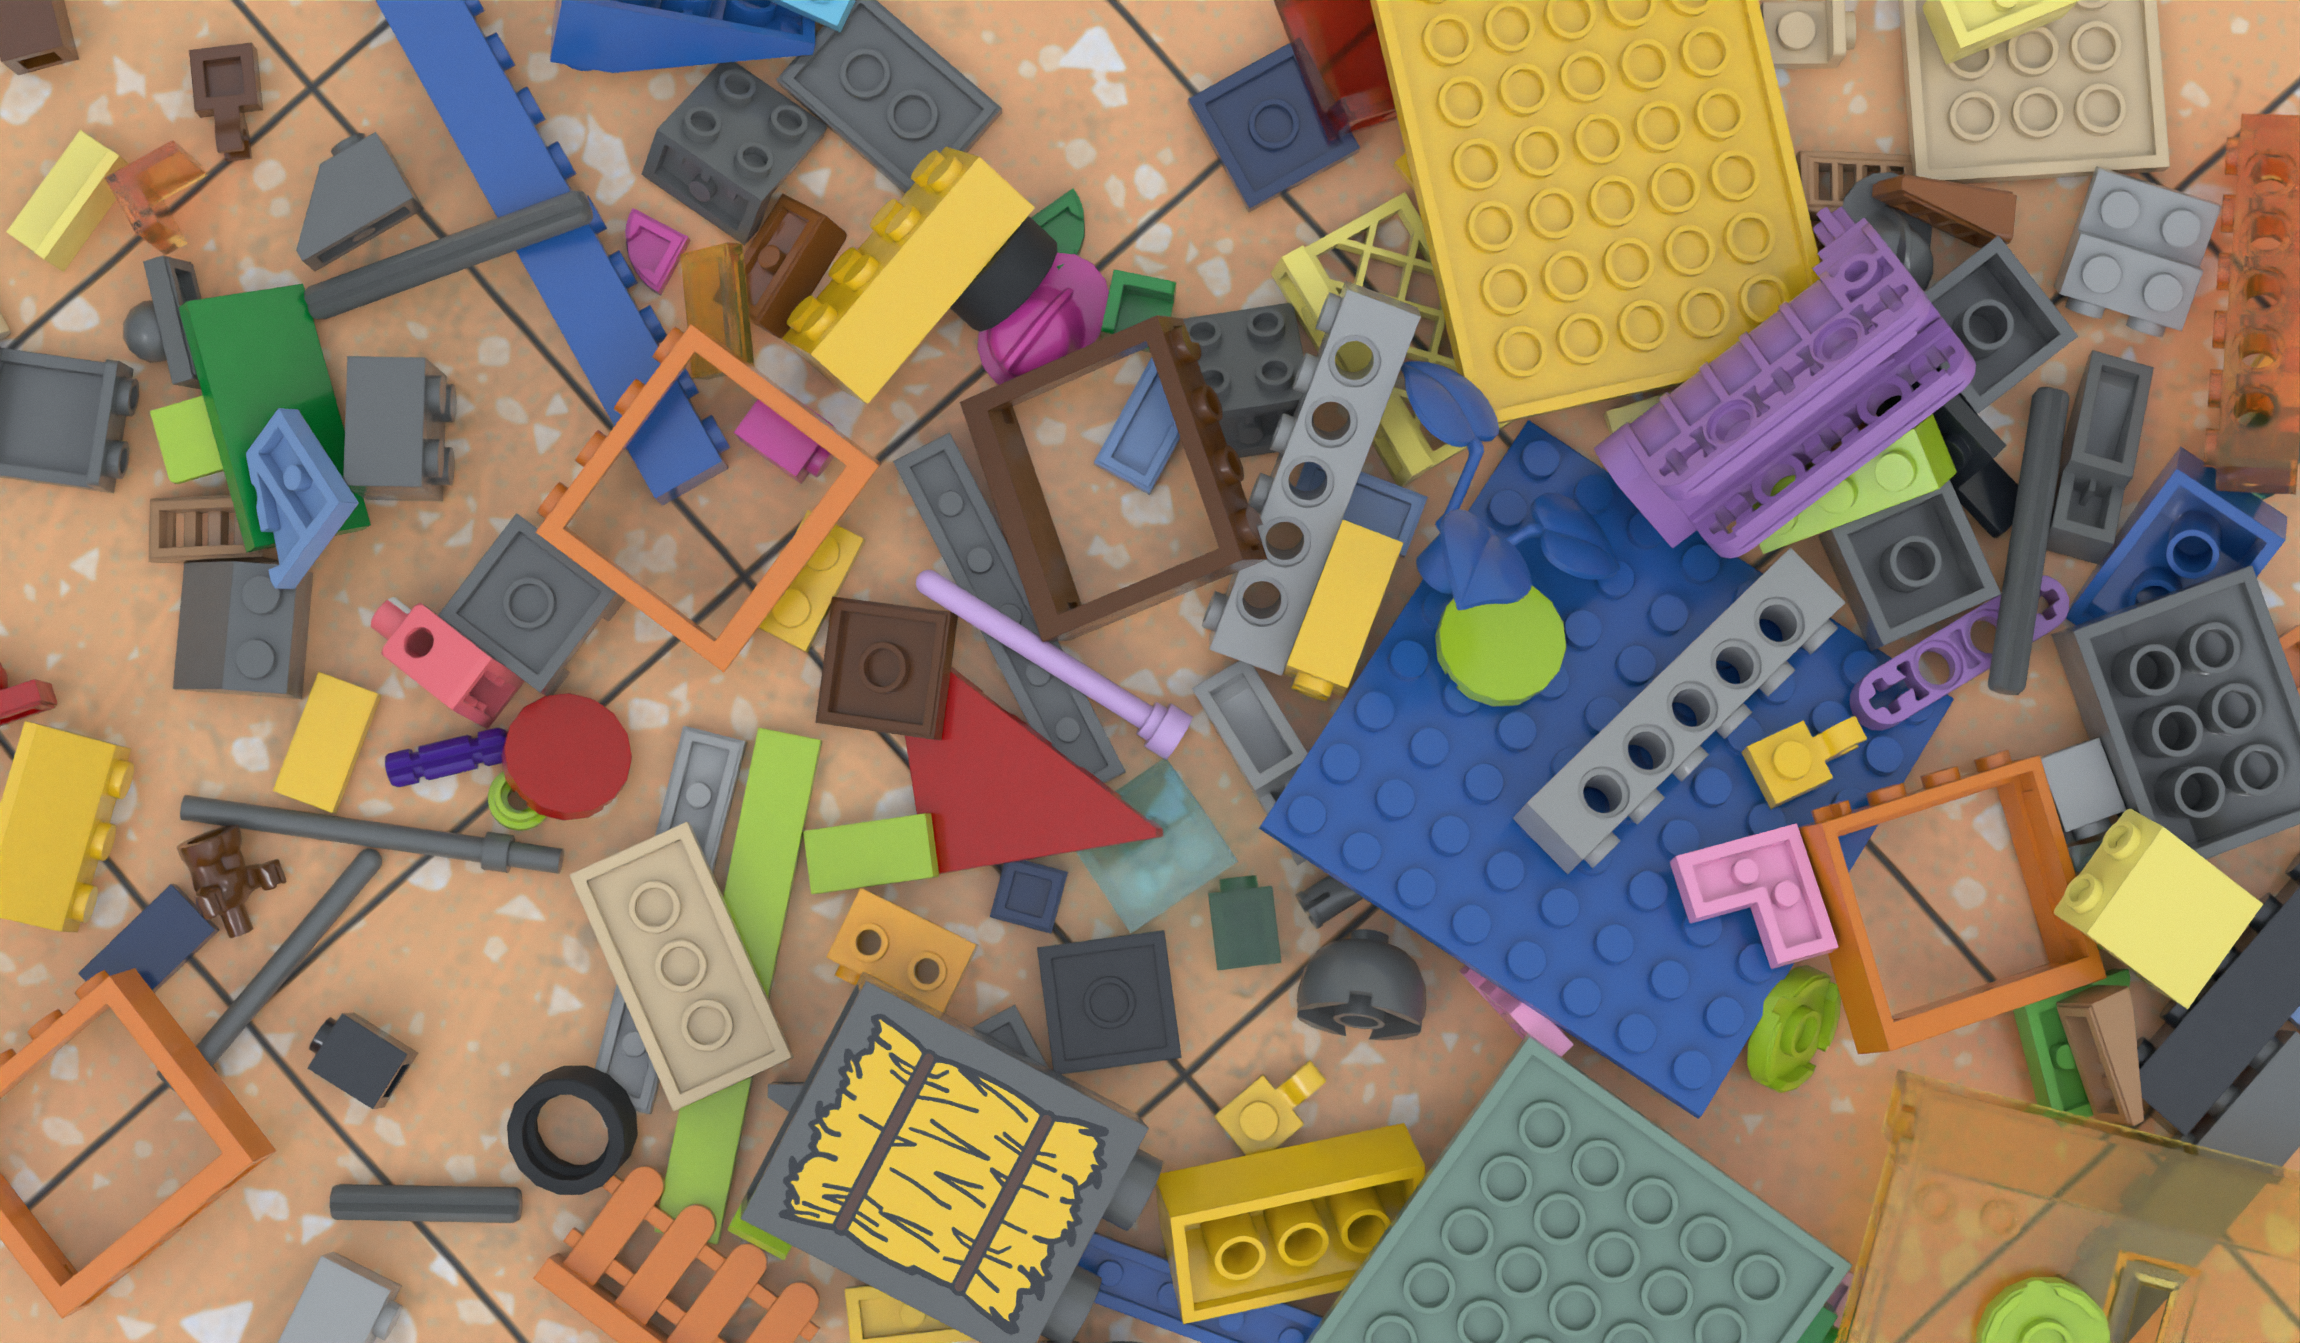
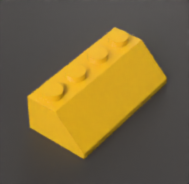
M1405 1123L1160 1173L1155 1185L1160 1229L1183 1324L1343 1290L1426 1175L1425 1164Z

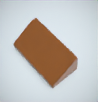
M782 193L716 300L773 336L782 339L791 328L787 325L789 316L805 298L812 295L845 242L846 232L826 215Z

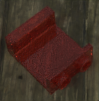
M1274 0L1328 141L1398 119L1370 0Z

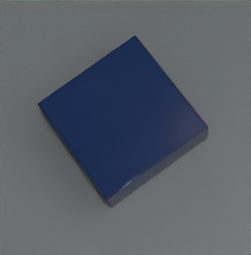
M1026 860L1004 863L990 917L1052 934L1068 872Z

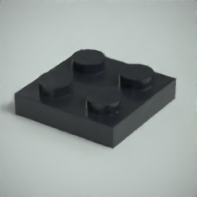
M1164 930L1037 947L1052 1064L1055 1072L1068 1074L1182 1058Z

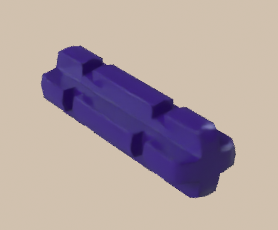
M494 728L478 732V737L473 739L469 735L418 746V752L414 753L412 749L389 753L385 756L387 777L392 786L403 787L419 783L420 777L424 776L426 780H433L478 769V764L483 762L485 766L502 763L501 754L507 732L502 728Z

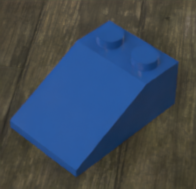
M2180 446L2142 496L2115 537L2114 545L2100 564H2097L2069 606L2066 619L2078 625L2125 607L2251 565L2257 577L2285 542L2288 517Z

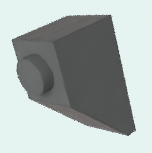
M376 132L368 137L364 133H358L342 140L332 148L331 153L333 157L322 162L319 166L296 249L301 260L313 271L321 269L424 209L390 148Z

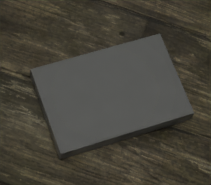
M856 0L841 33L823 26L815 35L813 55L797 56L776 79L777 83L820 121L825 123L828 128L904 193L915 183L911 179L914 169L929 153L934 150L940 153L945 147L967 153L1003 113L1002 108L877 0Z

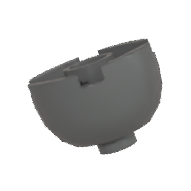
M1368 929L1353 930L1350 939L1336 940L1320 948L1303 970L1297 993V1017L1301 1022L1315 1029L1335 1035L1346 1036L1345 1026L1360 1029H1373L1370 1040L1407 1039L1418 1036L1421 1033L1422 1020L1426 1012V985L1417 963L1404 950L1388 944L1389 936L1387 934Z

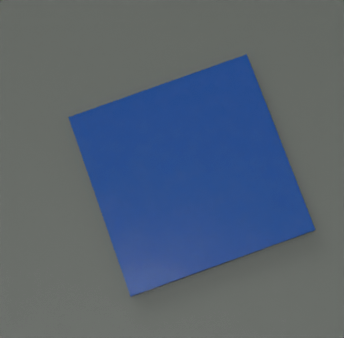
M1528 420L1468 512L1477 516L1487 528H1493L1496 531V536L1504 538L1526 524L1535 523L1530 507L1538 496L1544 493H1556L1566 496L1579 503L1597 521L1614 550L1616 561L1620 565L1619 571L1610 578L1583 579L1563 572L1551 564L1542 552L1540 538H1527L1514 545L1527 564L1532 586L1553 603L1564 624L1566 650L1560 671L1541 693L1534 695L1531 699L1519 705L1490 706L1469 699L1456 688L1458 685L1450 678L1448 672L1445 675L1437 659L1435 634L1442 612L1454 598L1453 593H1441L1432 588L1423 579L1259 829L1699 1119L1763 1016L1765 998L1780 980L1786 978L1794 963L1774 969L1770 968L1750 907L1690 924L1670 861L1678 855L1797 823L1798 827L1813 823L1814 819L1811 810L1833 803L1849 800L1852 810L1869 805L1866 793L1904 783L1954 698L1947 694L1896 726L1883 731L1871 730L1860 724L1867 740L1859 743L1857 749L1826 762L1833 776L1827 784L1770 809L1741 752L1747 746L1803 720L1811 736L1814 737L1830 727L1854 717L1850 708V694L1854 685L1868 673L1893 659L1879 649L1870 651L1864 639L1832 618H1829L1838 629L1811 655L1801 646L1786 660L1795 671L1768 697L1758 688L1744 702L1752 713L1728 737L1724 739L1715 730L1700 745L1709 755L1682 782L1671 773L1656 788L1665 798L1638 825L1627 816L1612 831L1621 841L1594 868L1583 859L1567 874L1526 833L1513 817L1758 580L1763 573L1738 557H1720L1697 530L1672 548L1619 488L1609 472ZM1759 619L1760 629L1767 638L1776 642L1783 641L1781 630L1774 622L1767 619ZM1716 661L1717 672L1723 680L1732 684H1740L1739 673L1732 664L1726 661ZM1902 679L1885 691L1879 692L1875 688L1876 694L1869 701L1875 710L1881 707L1889 710L1888 705L1910 689L1906 686L1904 679ZM1678 702L1672 703L1673 714L1680 723L1690 727L1697 726L1696 715L1689 706ZM1628 745L1629 757L1636 766L1646 770L1653 769V759L1645 748L1638 745ZM1584 788L1583 794L1587 805L1596 812L1609 813V801L1605 794L1596 788ZM1878 824L1838 837L1848 872L1852 869Z

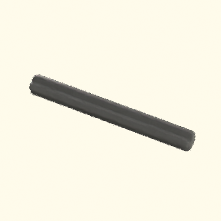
M572 190L309 286L304 292L308 311L314 319H328L585 226L593 219L589 199L583 191Z
M2040 387L2032 395L1988 678L1989 689L2005 695H2019L2026 687L2070 398L2068 393L2051 387Z

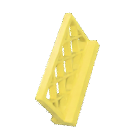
M1406 192L1304 248L1302 245L1282 256L1270 272L1287 302L1291 303L1294 307L1297 319L1318 352L1325 332L1316 329L1321 309L1328 293L1340 296L1339 294L1344 285L1343 282L1329 278L1318 257L1334 248L1361 255L1354 284L1361 287L1363 286L1369 258L1403 267L1396 297L1386 296L1418 307L1422 318L1435 321L1429 350L1424 351L1409 346L1405 358L1442 365L1457 372L1454 359L1438 355L1444 325L1446 324L1441 301L1439 309H1434L1405 300L1412 270L1434 276L1422 220ZM1395 214H1398L1411 236L1406 255L1373 246L1377 225ZM1366 231L1364 243L1350 240ZM1417 248L1421 252L1425 261L1415 258ZM1347 342L1338 349L1335 362L1345 371H1360L1369 364L1372 351L1362 342ZM1393 387L1372 444L1395 483L1403 487L1421 477L1426 471L1467 449V446L1455 447L1445 444L1433 451L1420 430V420L1415 412H1413L1412 416L1405 403L1410 404L1406 390ZM1514 421L1498 424L1499 430Z

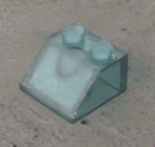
M1162 759L1115 791L1122 796V800L1143 816L1159 824L1163 829L1164 837L1076 851L1131 934L1238 862L1199 802L1170 762Z

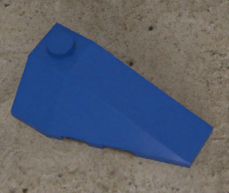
M556 0L552 24L550 62L565 64L579 71L599 70L619 73L813 55L815 48V21L769 0Z

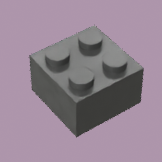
M1999 235L1925 291L1930 302L1974 358L1976 363L1975 375L1970 384L1959 395L1977 414L2078 337L2077 333ZM1945 361L1944 363L1940 364L1936 368V370L1938 372L1941 371L1943 368L1947 370L1950 367V364H1948V362Z
M347 356L343 479L350 490L366 500L443 501V485L451 486L453 484L455 470L454 451L452 447H445V422L455 421L456 389L454 384H447V376L427 358Z
M1950 479L1938 490L1827 530L1819 535V539L1870 651L2001 595Z

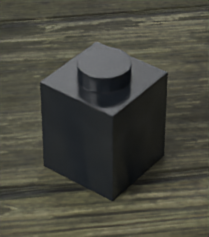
M342 1013L337 1021L329 1017L314 1036L309 1050L316 1055L309 1064L308 1069L371 1109H378L386 1106L418 1055V1052L356 1013Z

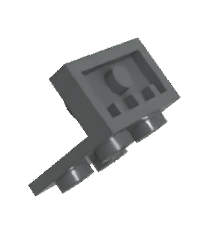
M736 62L719 63L656 130L641 175L745 246L758 231L774 191L824 137L827 126Z
M1291 303L1184 318L1183 321L1191 342L1200 344L1201 358L1197 361L1204 381L1215 391L1221 403L1223 418L1219 423L1227 445H1230L1236 451L1239 458L1275 453L1276 451L1270 450V444L1280 417L1283 413L1294 416L1302 395L1301 392L1293 390V384L1304 357L1294 307Z

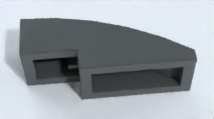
M2094 350L2090 353L2063 440L2047 543L2048 551L2099 565L2114 545L2124 490L2133 478L2154 367Z

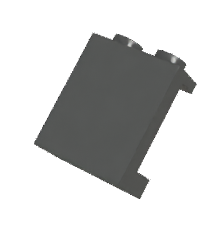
M0 347V478L114 493L116 479L124 478L129 462V445L127 441L122 440L126 416L132 417L134 415L139 399V382L137 379L132 378L134 369L117 360L107 359L106 362H98Z

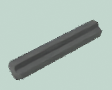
M339 1184L332 1187L329 1206L331 1217L335 1220L514 1223L520 1220L523 1201L521 1190L516 1187Z

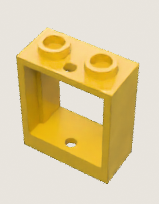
M1342 520L1283 672L1284 675L1294 678L1292 690L1323 702H1327L1331 693L1343 696L1352 679L1403 542Z

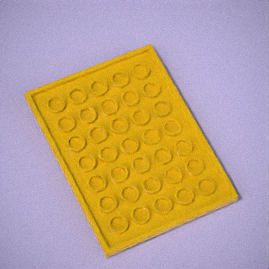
M1370 0L1457 373L1471 381L1488 399L1495 412L1498 424L1683 384L1700 371L1699 367L1706 361L1708 363L1713 361L1738 342L1740 335L1746 331L1748 333L1776 313L1779 310L1778 306L1785 301L1789 303L1820 279L1812 269L1820 263V258L1817 254L1816 241L1758 0Z

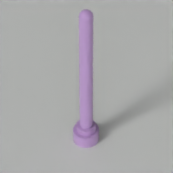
M924 570L917 576L916 587L920 593L1138 727L1139 729L1136 734L1146 740L1144 747L1163 759L1167 760L1187 731L1193 716L1172 703L1167 707L1158 702H1155L1153 706L1149 705L1053 644L1042 642L1040 636L933 570Z

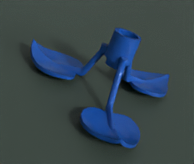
M1407 361L1402 364L1400 370L1404 374L1409 402L1423 426L1432 435L1451 446H1467L1469 452L1468 459L1446 511L1435 522L1440 534L1416 559L1420 575L1432 588L1445 594L1453 593L1457 610H1465L1486 604L1518 602L1531 590L1532 582L1527 564L1514 545L1527 538H1540L1541 549L1547 560L1572 576L1583 579H1606L1614 576L1619 571L1620 565L1616 561L1614 550L1600 525L1579 503L1566 496L1556 493H1544L1538 496L1530 507L1535 523L1526 524L1504 538L1496 536V531L1491 527L1487 528L1474 514L1461 510V504L1484 453V446L1481 441H1492L1499 434V425L1495 412L1484 394L1461 374L1442 365L1430 362Z

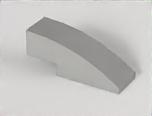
M1237 661L1192 689L1264 812L1268 815L1308 753L1254 666ZM1286 847L1297 866L1306 861V859Z

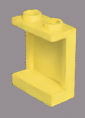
M2127 809L2119 820L2107 830L2101 845L2081 873L2069 883L2063 898L2054 909V914L2085 934L2136 972V976L2150 987L2188 1009L2263 903L2165 827L2132 809Z

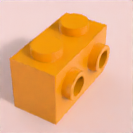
M860 888L826 958L839 964L834 975L856 986L864 971L945 1014L979 945L866 889Z

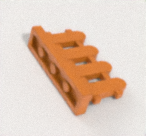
M640 1166L632 1170L624 1180L614 1174L603 1186L613 1196L587 1231L582 1233L574 1227L563 1240V1242L573 1248L567 1258L560 1253L550 1256L533 1278L618 1343H729L719 1334L747 1297H750L768 1312L745 1343H794L799 1335L810 1342L820 1329L818 1325L811 1321L820 1305L819 1293L812 1284L805 1281L793 1282L783 1290L780 1296L759 1282L768 1267V1256L765 1250L748 1242L737 1246L728 1257H725L707 1243L717 1226L715 1214L710 1208L702 1204L690 1205L683 1209L677 1218L674 1219L656 1205L664 1193L665 1179L662 1173L652 1166ZM645 1219L663 1232L664 1235L637 1272H634L616 1257ZM697 1258L715 1271L716 1274L687 1311L670 1299L668 1295ZM605 1273L625 1287L618 1297L598 1283ZM656 1311L676 1326L670 1336L650 1322Z

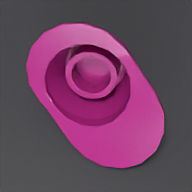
M1057 253L1051 269L1031 296L1007 319L991 329L979 332L978 353L983 368L990 377L1000 385L1094 343L1101 333L1109 295L1106 280L1091 262L1075 254ZM1064 264L1059 270H1058V268L1056 267V266H1059V265Z

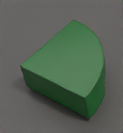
M1072 188L1031 218L1057 242V253L1077 255L1082 241L1084 242L1083 238H1085V217L1079 196L1074 188ZM1064 264L1058 265L1056 267L1059 270Z

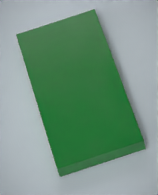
M303 284L186 301L178 308L246 553L276 547L273 532H261L256 509L257 492L251 483L246 452L278 408L299 410L342 478L344 477L345 431L314 320L308 311V305L304 298L305 288ZM353 491L352 493L359 504L335 536L363 531L371 526L364 498Z

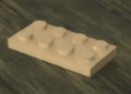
M690 822L678 825L569 875L673 1111H677L794 1058Z

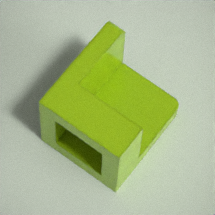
M203 395L150 411L168 478L171 482L181 484L218 472H224Z

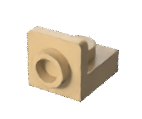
M1845 0L1763 2L1760 6L1775 69L1837 68L1846 56V50L1854 49L1856 17L1854 11H1845Z

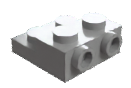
M2096 166L2054 288L2059 294L2068 296L2065 307L2074 312L2102 319L2105 308L2129 315L2126 323L2127 327L2156 337H2163L2166 327L2182 331L2203 274L2200 265L2222 206L2210 200Z

